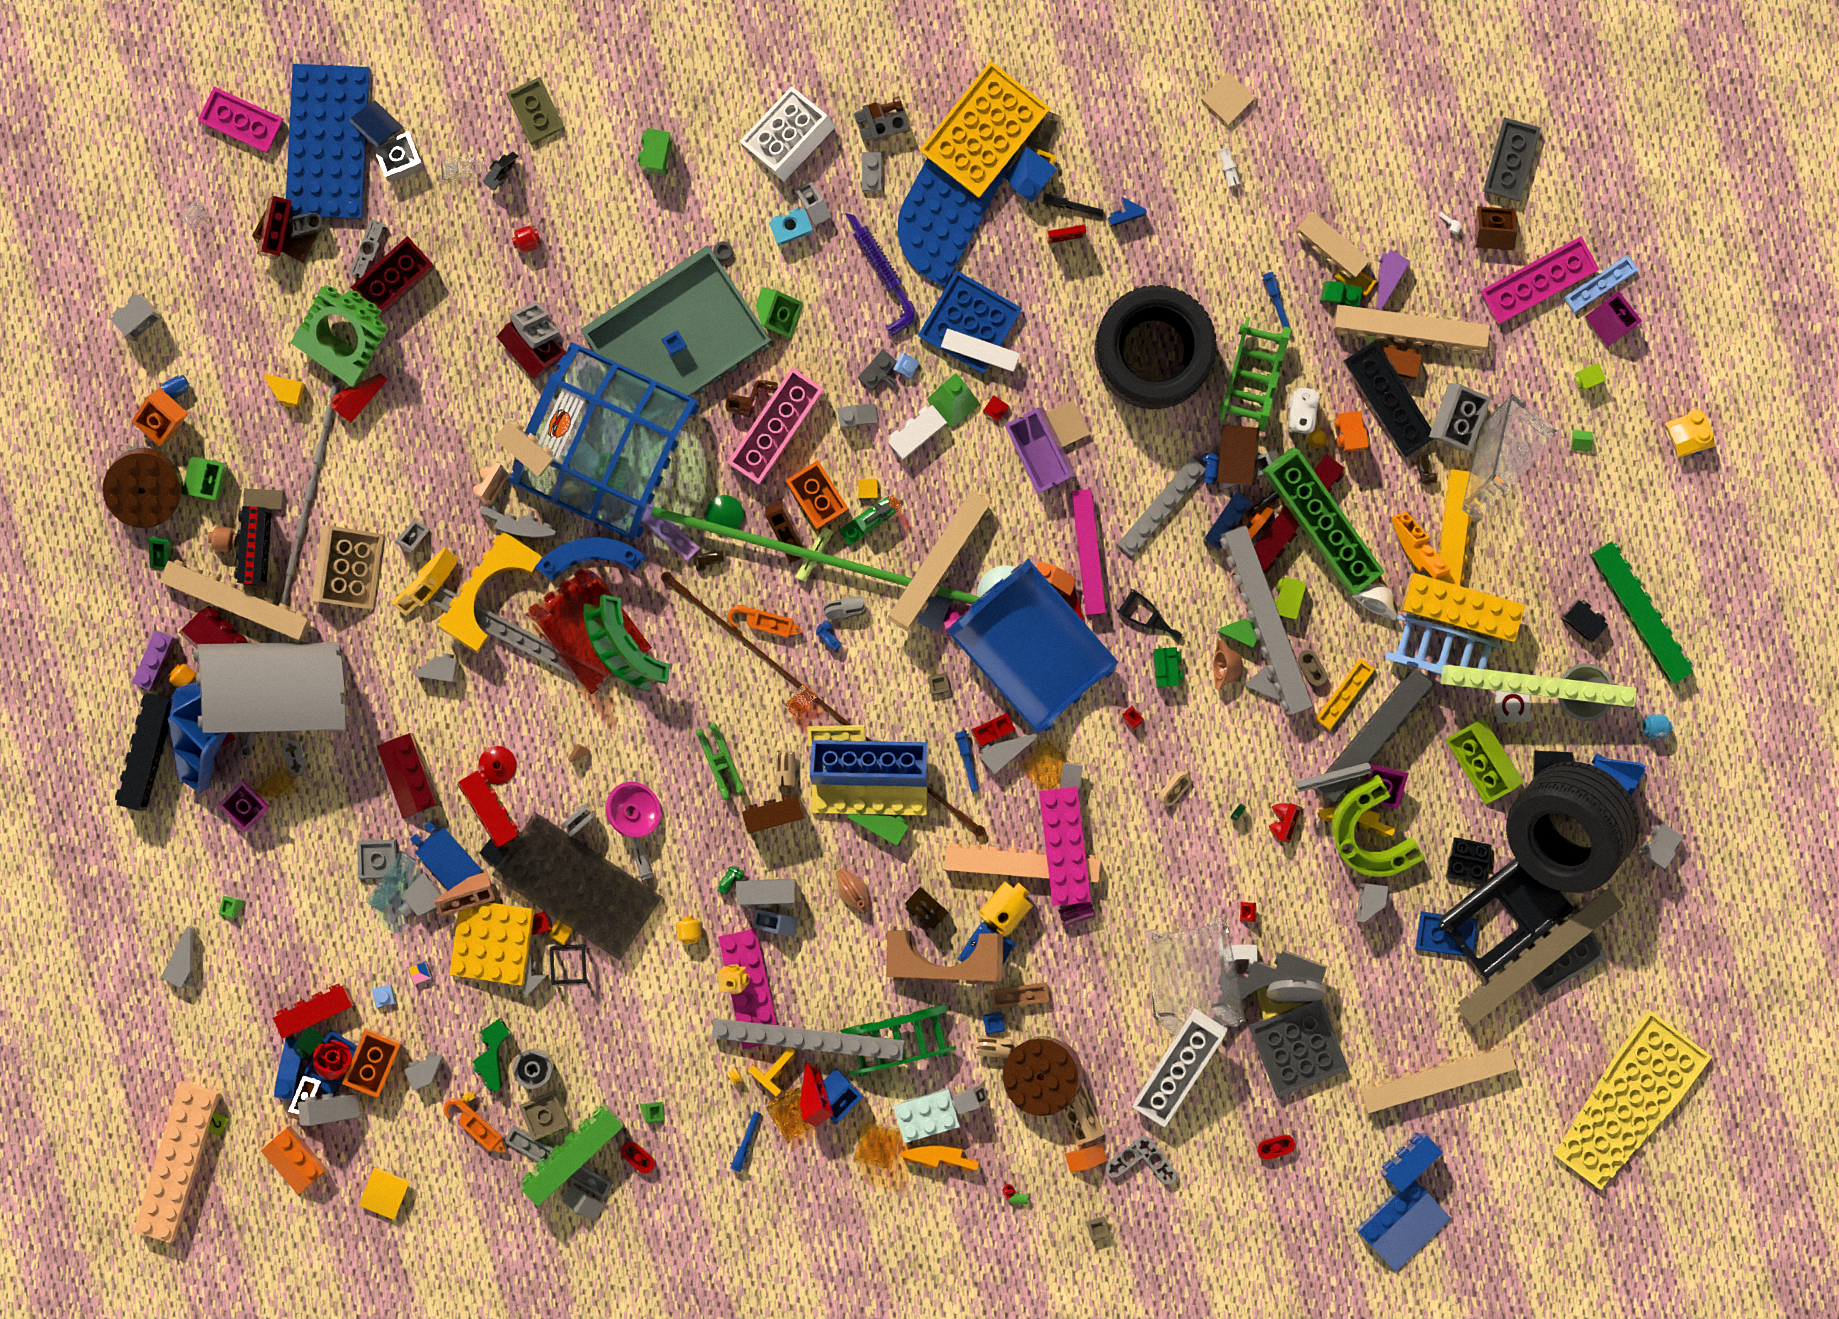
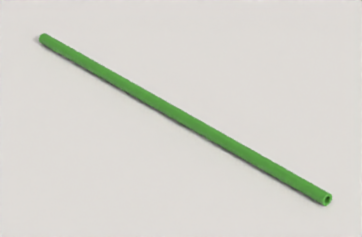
M653 507L651 516L906 587L913 579L658 507ZM937 585L940 588L936 595L971 605L980 598Z

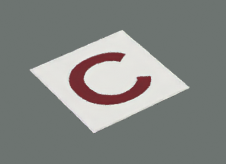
M1496 691L1497 723L1531 721L1529 695Z

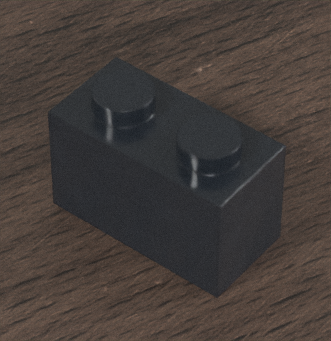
M1576 600L1561 619L1588 642L1592 643L1608 626L1605 622L1606 618L1598 612L1595 614L1590 609L1591 605L1586 601Z

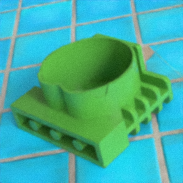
M325 285L319 290L318 296L314 299L309 313L304 318V322L298 327L291 344L354 387L365 375L371 364L369 362L374 357V353L379 348V344L382 342L388 328L381 322L379 315L382 311L375 304L364 299L358 292L349 290L344 295H341L335 288ZM328 315H340L351 322L358 336L356 350L349 347L346 340L338 339L332 334Z

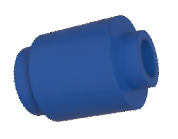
M177 375L162 383L163 388L161 389L172 399H175L188 392L187 389L191 387L184 375Z

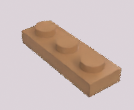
M1047 982L990 990L992 1009L1050 1002Z

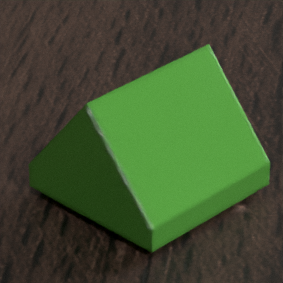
M1572 430L1571 449L1590 451L1593 442L1592 432Z

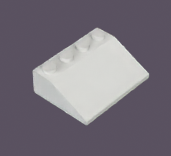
M791 86L741 139L740 143L784 182L836 126L827 114Z

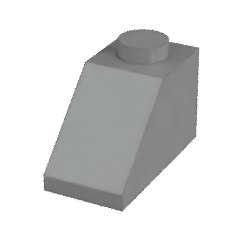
M812 181L795 189L814 226L823 223L831 217L824 200Z
M875 404L837 408L840 429L878 423Z
M443 653L442 657H435L416 671L415 676L455 682L458 659H454V655Z
M983 1083L952 1096V1105L954 1110L958 1112V1115L978 1109L989 1102Z

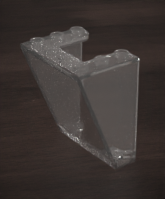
M1513 394L1481 424L1462 505V510L1476 522H1479L1485 516V513L1502 492L1504 498L1509 494L1557 432L1549 422L1543 420L1534 410L1526 406L1520 398Z
M1221 917L1211 918L1212 925L1205 923V927L1175 933L1166 930L1165 934L1161 933L1158 935L1157 929L1147 930L1154 1019L1174 1036H1177L1194 1008L1222 1026L1228 1025L1233 1027L1246 1022L1228 927Z

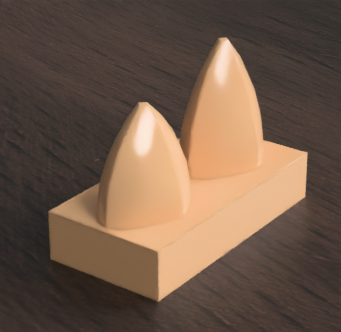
M494 463L492 467L481 469L480 474L485 480L483 483L473 487L475 495L484 504L491 506L509 475L503 466L498 463Z

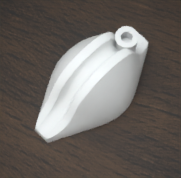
M1380 583L1369 584L1362 589V592L1352 595L1366 609L1391 620L1397 619V613L1393 605V594L1387 586Z

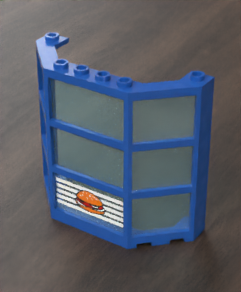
M571 342L566 355H563L557 364L559 370L552 373L525 430L528 435L532 433L539 439L537 443L542 447L547 446L554 452L553 456L556 459L538 477L515 458L512 466L513 472L508 482L631 540H636L637 537H641L644 531L642 519L647 504H652L655 497L653 491L655 487L660 486L663 480V476H661L663 469L667 470L671 462L669 456L672 451H676L679 445L677 438L686 422L692 415L696 416L700 408L697 405L699 400L575 342Z

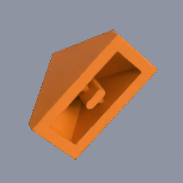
M1101 1142L1065 1153L1070 1172L1090 1169L1107 1161Z

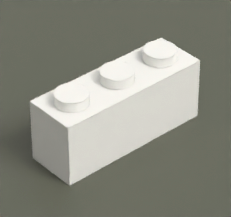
M933 405L923 407L918 412L920 415L916 419L910 418L903 424L905 426L904 429L900 432L896 430L889 436L888 444L902 460L906 459L947 424Z

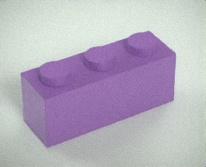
M154 630L133 678V684L149 691L155 690L177 638Z

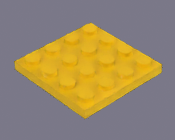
M486 902L458 911L449 975L524 986L535 909Z

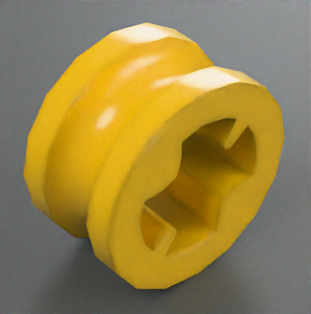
M733 1067L732 1071H727L730 1080L735 1086L738 1085V1082L744 1081L736 1067Z

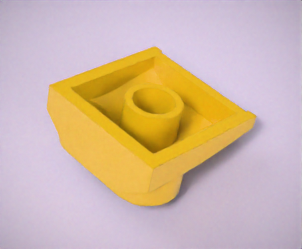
M1692 410L1688 415L1664 424L1671 437L1678 458L1715 447L1712 429L1705 413L1701 410Z

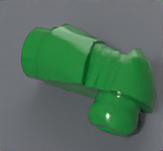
M731 866L727 868V873L718 883V892L728 895L735 880L743 879L745 873L743 870H740V867Z

